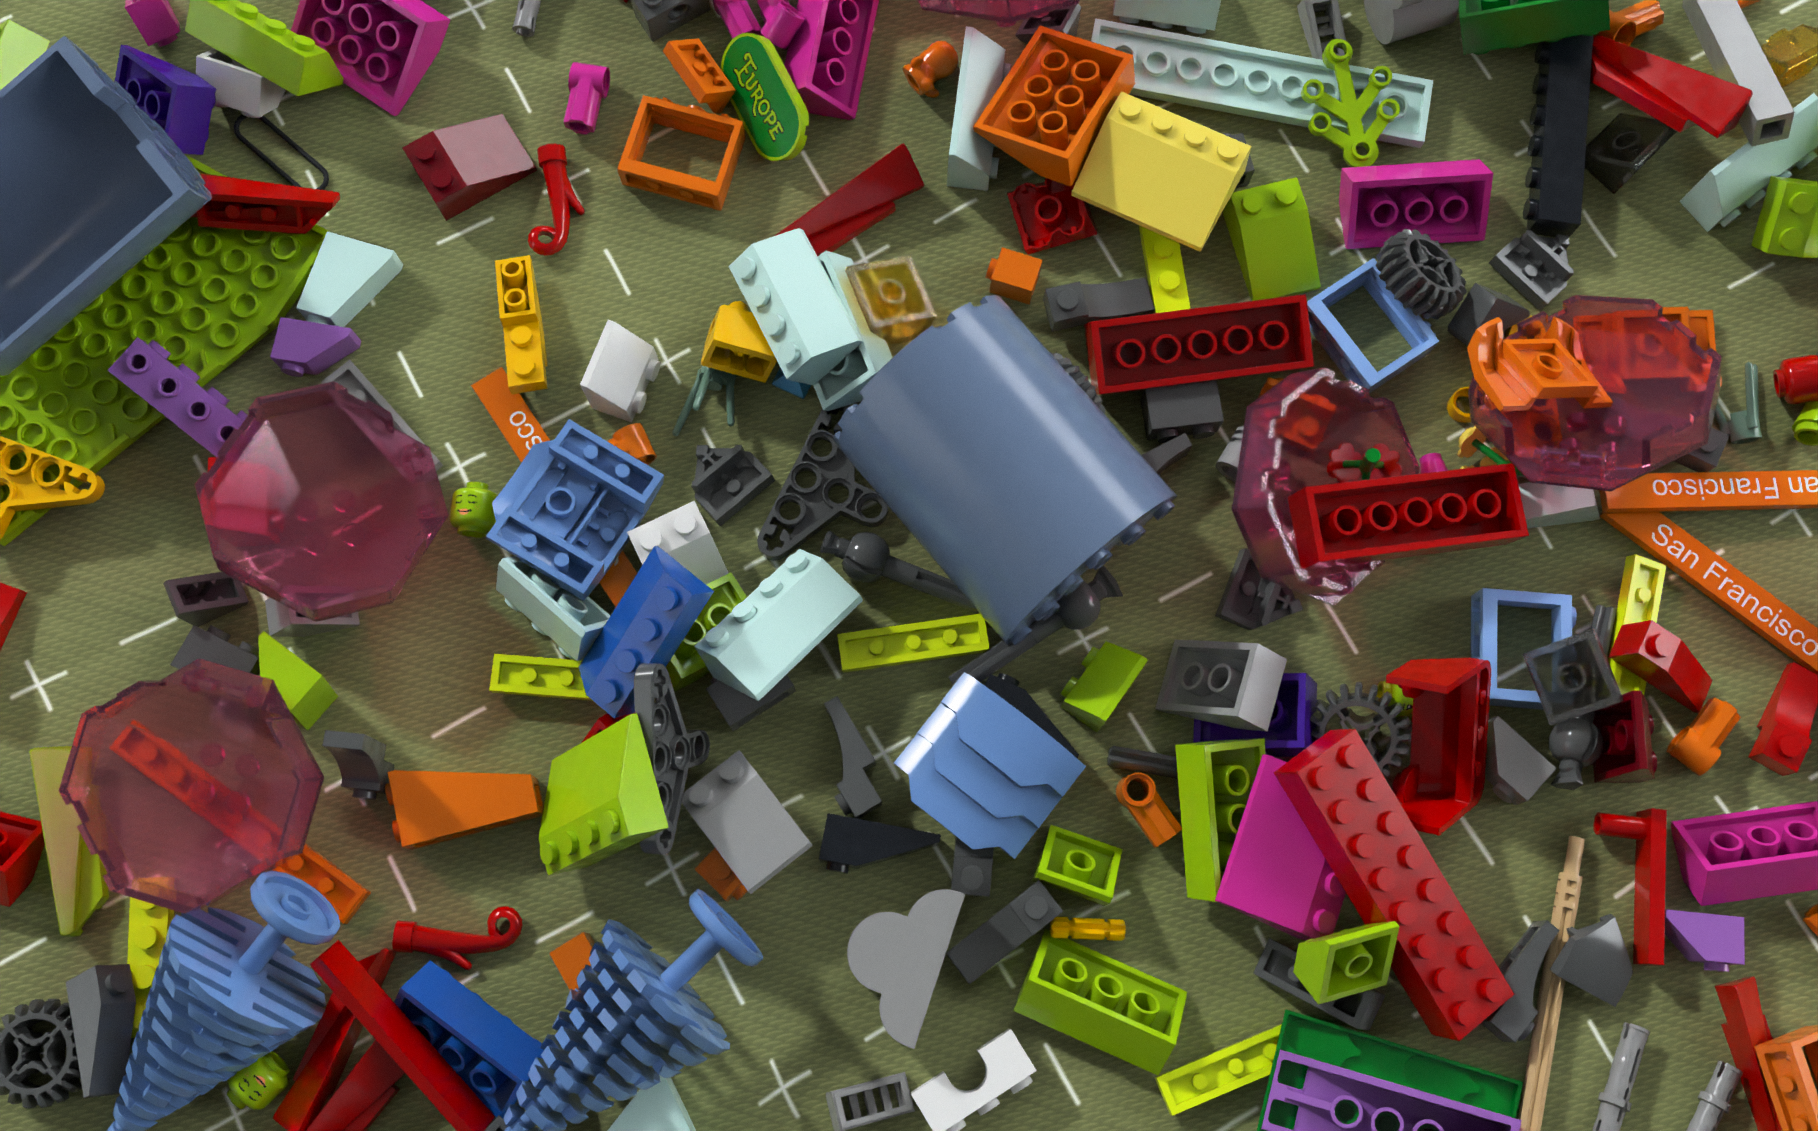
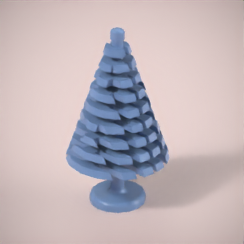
M273 870L262 872L251 885L250 894L251 902L257 912L268 923L265 927L233 912L208 907V913L193 907L182 910L181 916L176 914L167 932L166 942L163 945L159 958V965L156 968L152 987L145 1004L146 1009L143 1011L139 1023V1031L136 1033L132 1046L133 1053L129 1056L125 1069L126 1075L123 1076L120 1085V1096L117 1097L112 1113L115 1120L107 1131L148 1130L158 1123L156 1120L169 1116L193 1101L197 1096L204 1095L219 1082H225L238 1071L250 1066L258 1058L267 1055L279 1045L286 1043L300 1032L316 1024L315 1022L322 1018L325 1011L323 1007L326 1006L325 993L317 990L318 987L322 986L311 968L290 958L297 954L284 943L286 938L289 937L300 943L319 945L332 940L339 930V915L332 904L318 890L305 881L287 873Z
M696 889L690 895L689 906L706 930L672 964L665 958L650 951L653 947L634 931L618 921L608 919L601 931L603 943L596 942L590 952L591 955L588 959L591 966L585 965V968L580 971L576 978L578 988H575V990L571 989L566 999L565 1009L572 1012L571 1014L564 1011L558 1013L552 1026L558 1032L555 1035L547 1034L540 1047L544 1049L541 1054L542 1058H535L528 1073L532 1083L522 1081L516 1092L520 1107L510 1104L503 1118L505 1125L508 1126L504 1131L566 1130L565 1127H567L565 1119L573 1124H578L589 1118L586 1113L590 1109L595 1112H602L613 1107L614 1102L607 1100L609 1096L618 1101L627 1100L637 1095V1087L644 1090L649 1089L661 1082L660 1076L670 1078L682 1073L679 1070L684 1065L696 1066L706 1061L707 1058L702 1056L705 1052L718 1055L729 1050L730 1043L723 1040L727 1035L721 1024L712 1020L715 1017L704 1002L698 1000L701 997L687 982L722 948L742 964L750 967L756 966L763 960V955L757 945L724 908L700 889Z

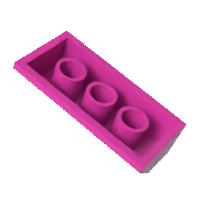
M798 0L796 9L805 17V21L788 46L784 66L797 88L808 113L846 120L855 119L879 0Z
M1480 159L1341 168L1339 207L1346 249L1383 247L1385 241L1404 229L1411 231L1416 229L1422 235L1426 233L1431 240H1437L1439 243L1484 241L1494 173Z
M1818 801L1671 821L1670 828L1682 879L1701 906L1818 890Z

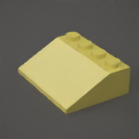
M1121 91L1103 122L1071 196L1201 252L1245 172L1251 146Z

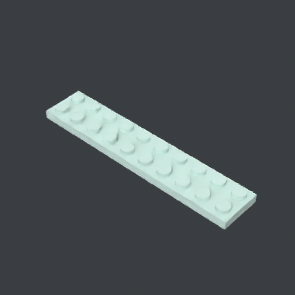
M1095 18L1091 42L1133 55L1135 85L1129 95L1308 127L1309 121L1314 114L1324 112L1330 116L1333 127L1349 135L1345 122L1315 103L1305 102L1301 97V90L1304 84L1310 79H1317L1322 82L1326 93L1341 102L1335 71L1327 68L1323 60ZM1349 65L1356 99L1358 100L1368 85L1369 76L1374 69ZM1392 73V80L1385 89L1380 90L1361 119L1364 134L1376 119V110L1380 103L1385 99H1394L1400 106V112L1394 121L1386 125L1377 140L1421 148L1425 142L1433 80ZM1375 74L1377 81L1386 82L1383 74ZM1307 88V92L1311 96L1318 95L1316 88ZM1385 106L1382 108L1386 115H1393V110L1390 107ZM1322 120L1314 121L1317 128L1324 129L1326 127Z

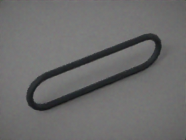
M243 114L240 115L234 123L236 137L292 186L302 187L241 135L239 131L240 123L248 117ZM265 116L260 117L261 121L322 172L324 177L323 183L317 189L325 190L329 182V175L326 169Z

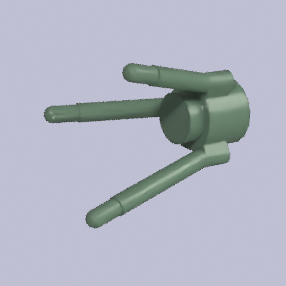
M1751 362L1745 364L1747 410L1730 414V421L1727 422L1711 390L1703 392L1719 424L1720 431L1730 436L1732 444H1743L1762 439L1759 423L1758 366Z
M701 365V368L698 369L695 383L672 432L673 435H679L691 408L695 411L699 410L706 390H721L723 385L726 386L727 423L729 426H734V384L736 375Z

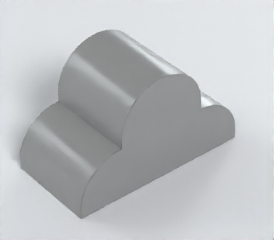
M1364 0L1367 20L1374 36L1382 44L1392 43L1452 24L1457 17L1459 0Z
M949 889L929 892L912 906L908 916L895 912L875 913L862 920L850 936L847 958L853 975L868 989L881 993L879 1011L883 1026L894 1040L906 1047L915 1048L963 903L964 893Z

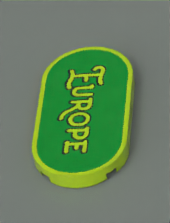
M754 33L739 34L726 47L721 62L722 72L736 90L730 101L740 120L743 121L744 128L755 149L762 157L770 161L792 160L802 151L806 144L808 135H805L806 126H809L807 108L772 42L768 38Z

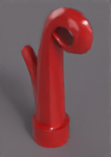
M546 144L537 149L539 167L543 169L554 228L550 226H537L533 228L528 235V243L534 252L544 256L554 255L562 250L567 242L570 226L569 204L578 215L585 213L569 181L566 169V150L560 144ZM545 235L549 236L552 241L545 244L541 243L538 238Z
M498 907L488 917L487 927L489 935L420 926L417 925V922L398 920L393 932L392 949L393 952L413 953L416 951L444 958L469 971L472 969V964L460 953H487L507 948L521 934L522 918L511 907ZM501 917L507 918L510 922L509 931L504 934L497 927V922Z

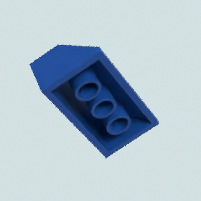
M659 546L653 547L579 665L586 695L613 718L635 713L634 675L636 669L642 663L663 664L666 667L714 593L710 587Z
M430 960L400 987L394 1003L495 1116L493 1121L498 1115L504 1118L510 1104L520 1106L516 1092L522 1081L532 1083L528 1073L535 1058H542L541 1054L544 1049L540 1048L542 1043L533 1039L516 1026L510 1018L500 1014L483 1001L478 994L470 991L454 979L448 971L441 969Z

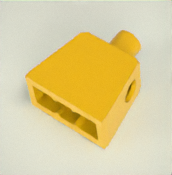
M735 301L729 305H721L709 328L701 365L766 383L777 360L753 313L749 312L747 304L741 301Z

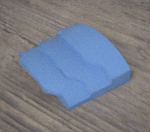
M569 419L554 440L532 446L514 475L492 502L496 523L486 535V539L515 555L520 561L551 578L554 584L584 601L598 585L630 540L627 532L639 526L663 484L664 474Z
M966 672L961 675L894 762L898 768L909 776L911 801L972 850L999 847L1013 859L1021 852L1086 767L1032 720Z

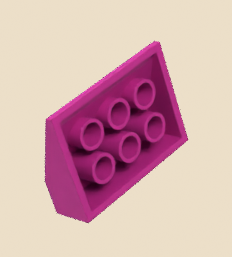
M300 0L291 31L311 38L315 41V45L329 52L344 78V84L393 116H397L439 53L450 19L421 0Z
M1263 754L1215 901L1298 939L1307 941L1333 934L1346 892L1273 773L1287 762Z

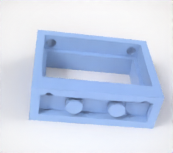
M1374 258L1307 301L1310 332L1361 398L1428 355L1439 342L1436 333L1431 330V324L1423 321L1419 315H1414L1410 308L1405 309L1403 303L1398 299H1394V294L1385 288L1386 283L1379 277L1381 272L1377 269V261ZM1362 285L1412 347L1410 351L1378 372L1328 309Z
M1482 588L1471 596V658L1488 660L1491 664L1489 705L1560 711L1573 705L1577 695V682L1572 676V665L1577 658V647L1575 643H1572V628L1576 624L1577 612L1576 608L1572 606V595ZM1498 605L1551 609L1552 692L1497 688Z

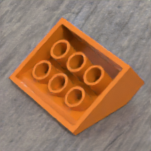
M1039 26L973 126L974 132L1038 175L1072 186L1081 172L1103 122L1121 91L1129 94L1135 85L1133 55Z

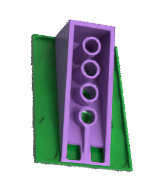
M1285 1009L1257 1131H1421L1425 1128L1432 1131H1520L1522 1120L1516 1119L1523 1082Z

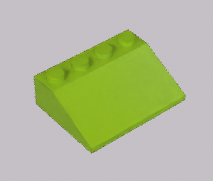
M637 713L628 715L552 760L538 838L540 857L546 866L548 876L589 867L669 828Z

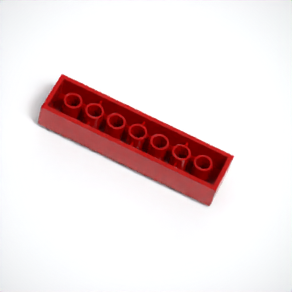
M1356 729L1328 731L1273 772L1365 924L1396 921L1400 926L1391 968L1432 1035L1460 1041L1514 995Z

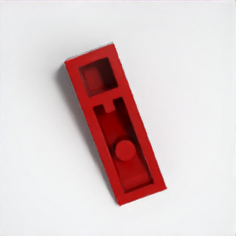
M1653 620L1622 625L1609 655V658L1694 713L1701 711L1713 680L1684 642Z

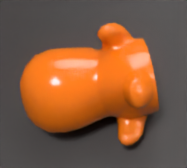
M936 41L919 56L914 57L911 63L905 65L902 69L908 83L919 95L925 94L928 97L936 98L939 96V91L934 87L935 82L951 75L957 69L958 55L951 44L945 41Z

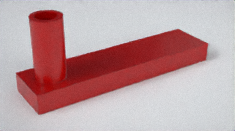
M1650 808L1636 812V816L1597 812L1593 824L1596 835L1636 840L1633 964L1664 966L1667 810Z

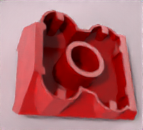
M1078 177L1072 186L1046 178L1045 182L1038 184L1026 182L1017 186L1014 191L1007 192L1027 255L1098 234L1089 204L1071 196Z

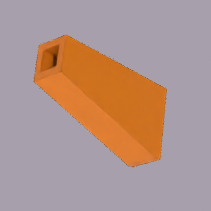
M404 770L387 772L389 783L385 784V793L389 805H394L397 819L392 821L393 834L397 843L401 842L402 847L411 850L543 815L544 805L539 782L531 774Z

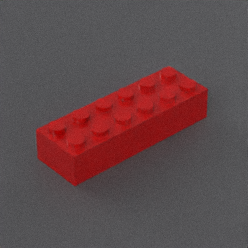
M1306 294L1091 321L1084 324L1091 385L1096 387L1097 395L1314 367Z
M1514 463L1309 486L1288 497L1301 570L1507 545L1529 536Z

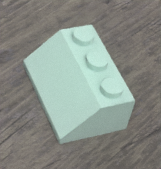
M1114 0L1113 15L1119 16V20L1126 23H1138L1139 19L1153 21L1152 24L1160 28H1172L1174 24L1186 26V30L1189 32L1203 34L1206 33V29L1215 31L1221 0Z
M516 556L502 558L498 564L496 590L505 597L506 604L527 616L532 621L531 624L536 631L553 639L559 645L558 648L563 655L576 661L583 660L610 618V615L590 597H587L584 601L554 584L551 578L520 561Z

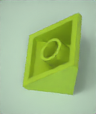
M1050 825L1032 881L1037 882L1040 880L1043 885L1102 906L1108 905L1113 898L1122 849Z

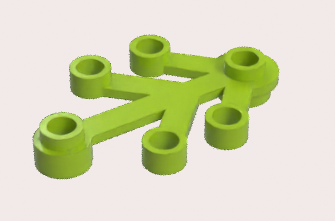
M1334 39L1324 49L1322 60L1327 68L1335 71L1341 102L1326 93L1322 82L1317 79H1310L1304 84L1301 90V97L1305 102L1315 103L1345 122L1349 135L1333 127L1330 116L1324 112H1318L1312 116L1308 129L1314 136H1322L1343 150V158L1350 167L1372 166L1379 153L1376 140L1386 125L1394 121L1398 116L1400 106L1394 99L1383 100L1376 110V119L1365 134L1361 119L1380 90L1385 89L1391 82L1392 72L1386 66L1374 68L1369 76L1368 85L1357 100L1349 68V61L1353 55L1352 47L1346 40ZM1336 47L1341 48L1345 55L1338 56L1334 53L1333 49ZM1375 74H1383L1386 82L1377 81ZM1307 88H1316L1318 95L1311 96L1308 94ZM1385 106L1390 107L1393 110V115H1386L1382 108ZM1322 120L1326 127L1319 129L1315 126L1314 121ZM1363 146L1367 150V155H1359L1356 152V147Z

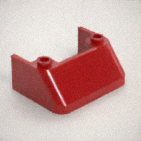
M1477 658L1412 659L1386 675V683L1398 685L1405 697L1413 698L1410 765L1402 773L1396 775L1393 782V792L1417 831L1441 835L1476 806L1482 797L1485 784L1491 686V664L1488 660Z

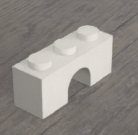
M1008 1028L976 1049L985 1064V1077L982 1083L975 1089L960 1090L951 1084L945 1072L942 1071L911 1091L913 1099L932 1131H959L967 1125L964 1121L965 1117L976 1110L980 1116L1000 1104L997 1099L999 1095L1008 1089L1015 1094L1033 1082L1030 1075L1037 1070L1011 1029Z

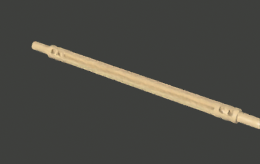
M1569 836L1564 870L1559 872L1551 924L1560 931L1551 942L1545 954L1536 1008L1538 1014L1534 1019L1535 1026L1532 1031L1518 1119L1522 1120L1520 1131H1541L1565 987V980L1553 973L1550 968L1571 937L1567 934V928L1575 926L1583 880L1579 873L1585 839L1576 836Z

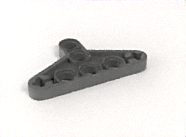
M850 405L830 411H825L822 408L758 535V548L766 559L777 561L785 558L840 515L867 527H877L887 518V504L876 491L855 482L854 465L834 442V435L828 432L832 425V418L829 414H837L839 410L843 411L844 414ZM838 422L834 428V434L838 431L842 432ZM818 440H826L831 443L832 451L825 457H819L812 452V445ZM803 471L814 473L817 477L816 483L810 488H801L796 483L799 473ZM844 486L849 491L848 499L843 503L832 502L828 497L831 488ZM871 500L878 502L882 507L880 515L876 518L865 517L861 512V507L865 502ZM788 502L796 503L801 508L800 515L794 520H786L780 515L781 507ZM774 521L783 528L794 529L791 535L783 529L780 535L782 548L775 547L773 551L768 550L769 546L765 540L767 538L774 539L778 532V526L773 525Z
M642 663L638 666L634 675L635 713L638 714L669 828L640 841V847L647 854L666 855L673 846L688 768L700 765L706 761L710 751V741L705 730H689L685 728L667 668L663 664Z

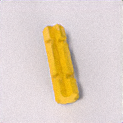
M1055 917L1050 921V935L1053 938H1068V936H1071V939L1104 940L1105 937L1107 940L1113 941L1125 939L1126 926L1125 921L1122 919H1107V922H1105L1104 919L1074 917L1069 920L1068 917Z

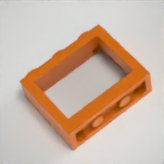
M643 95L617 168L622 185L722 211L746 139L743 121L731 118L728 114L717 115L706 112L703 108L696 105H688L686 107L675 104L665 97L659 99ZM654 123L728 143L716 182L641 162Z
M1818 1025L1805 1026L1754 1046L1782 1131H1818V1094L1802 1049L1804 1046L1818 1085Z

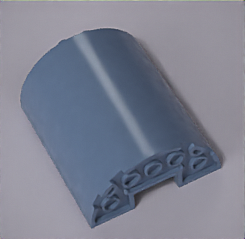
M65 35L0 90V376L8 375L212 199L211 192L204 186L206 182L160 125L136 106L138 104L137 101L117 81L113 82L98 67V63Z
M990 295L982 298L980 301L982 305L973 306L969 302L954 310L947 318L948 324L936 328L933 325L930 326L885 364L859 392L863 398L859 405H851L842 415L838 422L842 432L838 431L834 434V442L1005 644L1008 645L1012 642L1016 646L1032 632L1029 626L1035 620L1039 621L1042 619L1045 621L1060 608L1057 601L1064 596L1063 594L1068 596L1084 582L1080 577L1084 572L1093 568L1096 571L1113 556L1109 550L1115 545H1132L1145 534L1146 530L1143 526L1153 517L1159 521L1175 507L1172 500L1177 495L1003 299L996 295Z

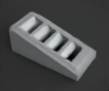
M1302 0L1297 5L1299 18L1312 58L1322 60V50L1326 48L1330 41L1321 43L1320 37L1332 35L1333 40H1346L1338 0ZM1324 11L1325 16L1315 18L1314 12ZM1328 23L1329 28L1318 30L1317 25ZM1336 47L1338 53L1336 55H1345L1341 48Z
M905 1072L826 1093L834 1131H844L915 1111ZM892 1083L894 1084L899 1104L897 1108H892L887 1085ZM877 1087L883 1107L882 1112H877L872 1089ZM859 1092L863 1093L868 1114L863 1117L856 1094ZM847 1096L852 1120L846 1121L841 1097Z

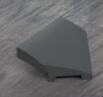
M1527 230L1521 238L1515 237L1489 262L1540 311L1567 286V280L1574 274L1573 268L1568 265L1566 248L1570 245L1568 235L1558 234L1555 238L1537 236L1533 231Z
M697 445L696 473L691 487L695 492L696 501L719 526H722L775 481L773 475L750 451H744L742 445H735L733 448H709L708 445Z
M1244 548L1238 553L1215 616L1244 629L1252 630L1301 611L1303 608L1300 600L1294 597L1286 577L1288 572L1286 566L1279 568L1278 563Z
M1612 914L1600 917V922L1578 930L1574 927L1567 928V934L1571 937L1564 945L1550 970L1562 979L1616 1007L1630 981L1633 970L1616 918Z

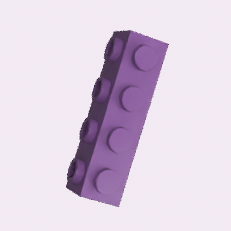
M137 337L108 369L111 374L216 457L242 461L263 437L255 430L259 423L242 410L237 415L226 407L230 401L214 387H211L208 391L203 389L196 383L200 376L183 363L178 368L167 360L171 353L153 339L147 344Z

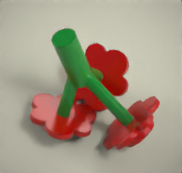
M1349 442L1341 443L1338 449H1332L1329 453L1331 461L1327 465V474L1331 478H1337L1338 483L1349 482V480L1355 481L1359 479L1361 474V480L1396 477L1402 474V467L1397 463L1400 460V454L1394 450L1390 451L1389 447L1383 443L1374 445L1362 457L1359 452H1354V447Z

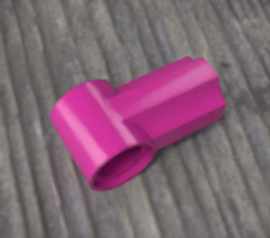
M713 0L714 10L721 16L732 39L742 33H754L763 36L761 27L747 0Z
M758 0L760 15L765 23L761 29L762 35L768 38L774 45L787 49L805 21V17L791 6L788 0Z
M573 62L569 72L568 86L570 95L564 117V125L575 133L587 135L595 131L602 98L605 99L608 95L610 70L604 66Z

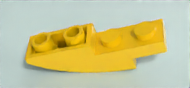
M531 256L496 260L499 316L504 331L509 390L511 394L548 389L546 346Z

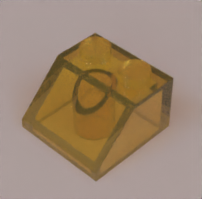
M1804 24L1790 31L1783 28L1773 34L1767 40V43L1761 45L1782 88L1809 75L1818 66V28Z
M911 256L846 267L845 272L870 332L890 344L914 340L932 325L936 318V313Z

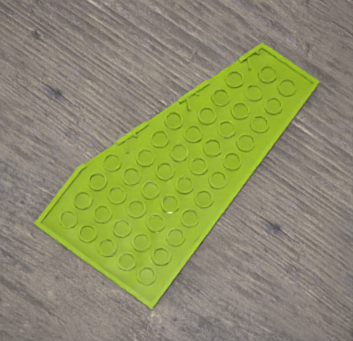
M186 155L199 173L227 177ZM190 217L8 375L0 376V436L86 467L94 473L98 472L165 418L162 413L108 371L134 340L139 337L147 344L152 339L171 353L167 358L168 361L177 368L182 363L200 376L196 383L201 387L205 386L278 327L280 317L286 316L303 291L328 230L317 224L306 234L198 226L197 217ZM17 453L11 458L10 467L12 470H18L25 465L27 460L25 453ZM50 465L43 473V480L45 482L56 480L60 473L59 466ZM71 477L70 484L78 488L83 482ZM7 485L0 486V503L9 497L10 490ZM52 508L16 511L4 536L0 540V545L5 547Z

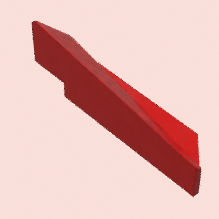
M1600 35L1593 39L1591 82L1680 133L1697 124L1714 137L1719 138L1736 128L1753 95L1752 90L1612 39Z
M903 143L776 235L797 228L803 229L815 253L819 256L826 250L833 252L895 212L896 205L893 201L924 187V182L906 145Z
M199 173L206 182L204 186L211 192L212 199L191 217H197L198 226L306 234L340 200V193Z
M384 948L380 952L358 962L381 987L397 952H393V949ZM334 992L331 994L323 1016L294 1075L293 1080L295 1083L272 1118L287 1131H306L320 1113L327 1096L334 1093L363 1028L360 1021Z
M1749 976L1715 985L1727 1023H1723L1721 1026L1735 1066L1743 1072L1740 1080L1758 1131H1782L1754 1046L1773 1039L1765 1015L1762 1014L1756 979L1754 976Z
M375 1040L306 1131H367L400 1090L395 1083L406 1073Z

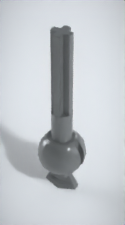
M831 531L826 533L820 552L834 554L836 557L843 559V570L853 580L862 583H872L881 576H884L980 614L952 580L889 555V545L877 534L869 532L857 533L850 541L845 538H839Z
M1103 565L1098 569L1093 581L1088 584L1084 581L1068 596L1063 594L1064 596L1057 601L1060 608L1045 621L1042 619L1039 621L1035 620L1029 626L1032 632L1023 641L1015 646L1012 642L1007 645L1002 640L990 648V650H987L950 675L948 678L954 685L964 672L981 682L990 674H993L1063 626L1071 630H1081L1090 626L1098 618L1101 610V600L1108 597L1123 596L1116 579Z
M1603 605L1596 606L1578 682L1577 695L1573 701L1570 718L1558 722L1553 727L1549 736L1551 754L1560 762V771L1551 783L1556 788L1575 790L1582 786V768H1587L1596 763L1604 749L1603 735L1593 722L1617 611L1612 606L1607 608Z

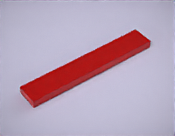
M340 940L336 941L310 963L314 971L456 1131H484L495 1118L492 1112Z

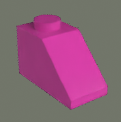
M126 0L125 9L148 46L157 43L159 47H162L178 38L176 33L180 32V24L168 0Z

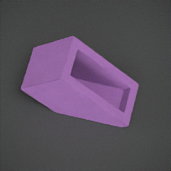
M280 317L270 358L287 375L302 377L304 373L318 375L360 348L361 340L351 328Z
M1665 910V935L1688 961L1704 963V970L1729 972V965H1745L1744 917Z

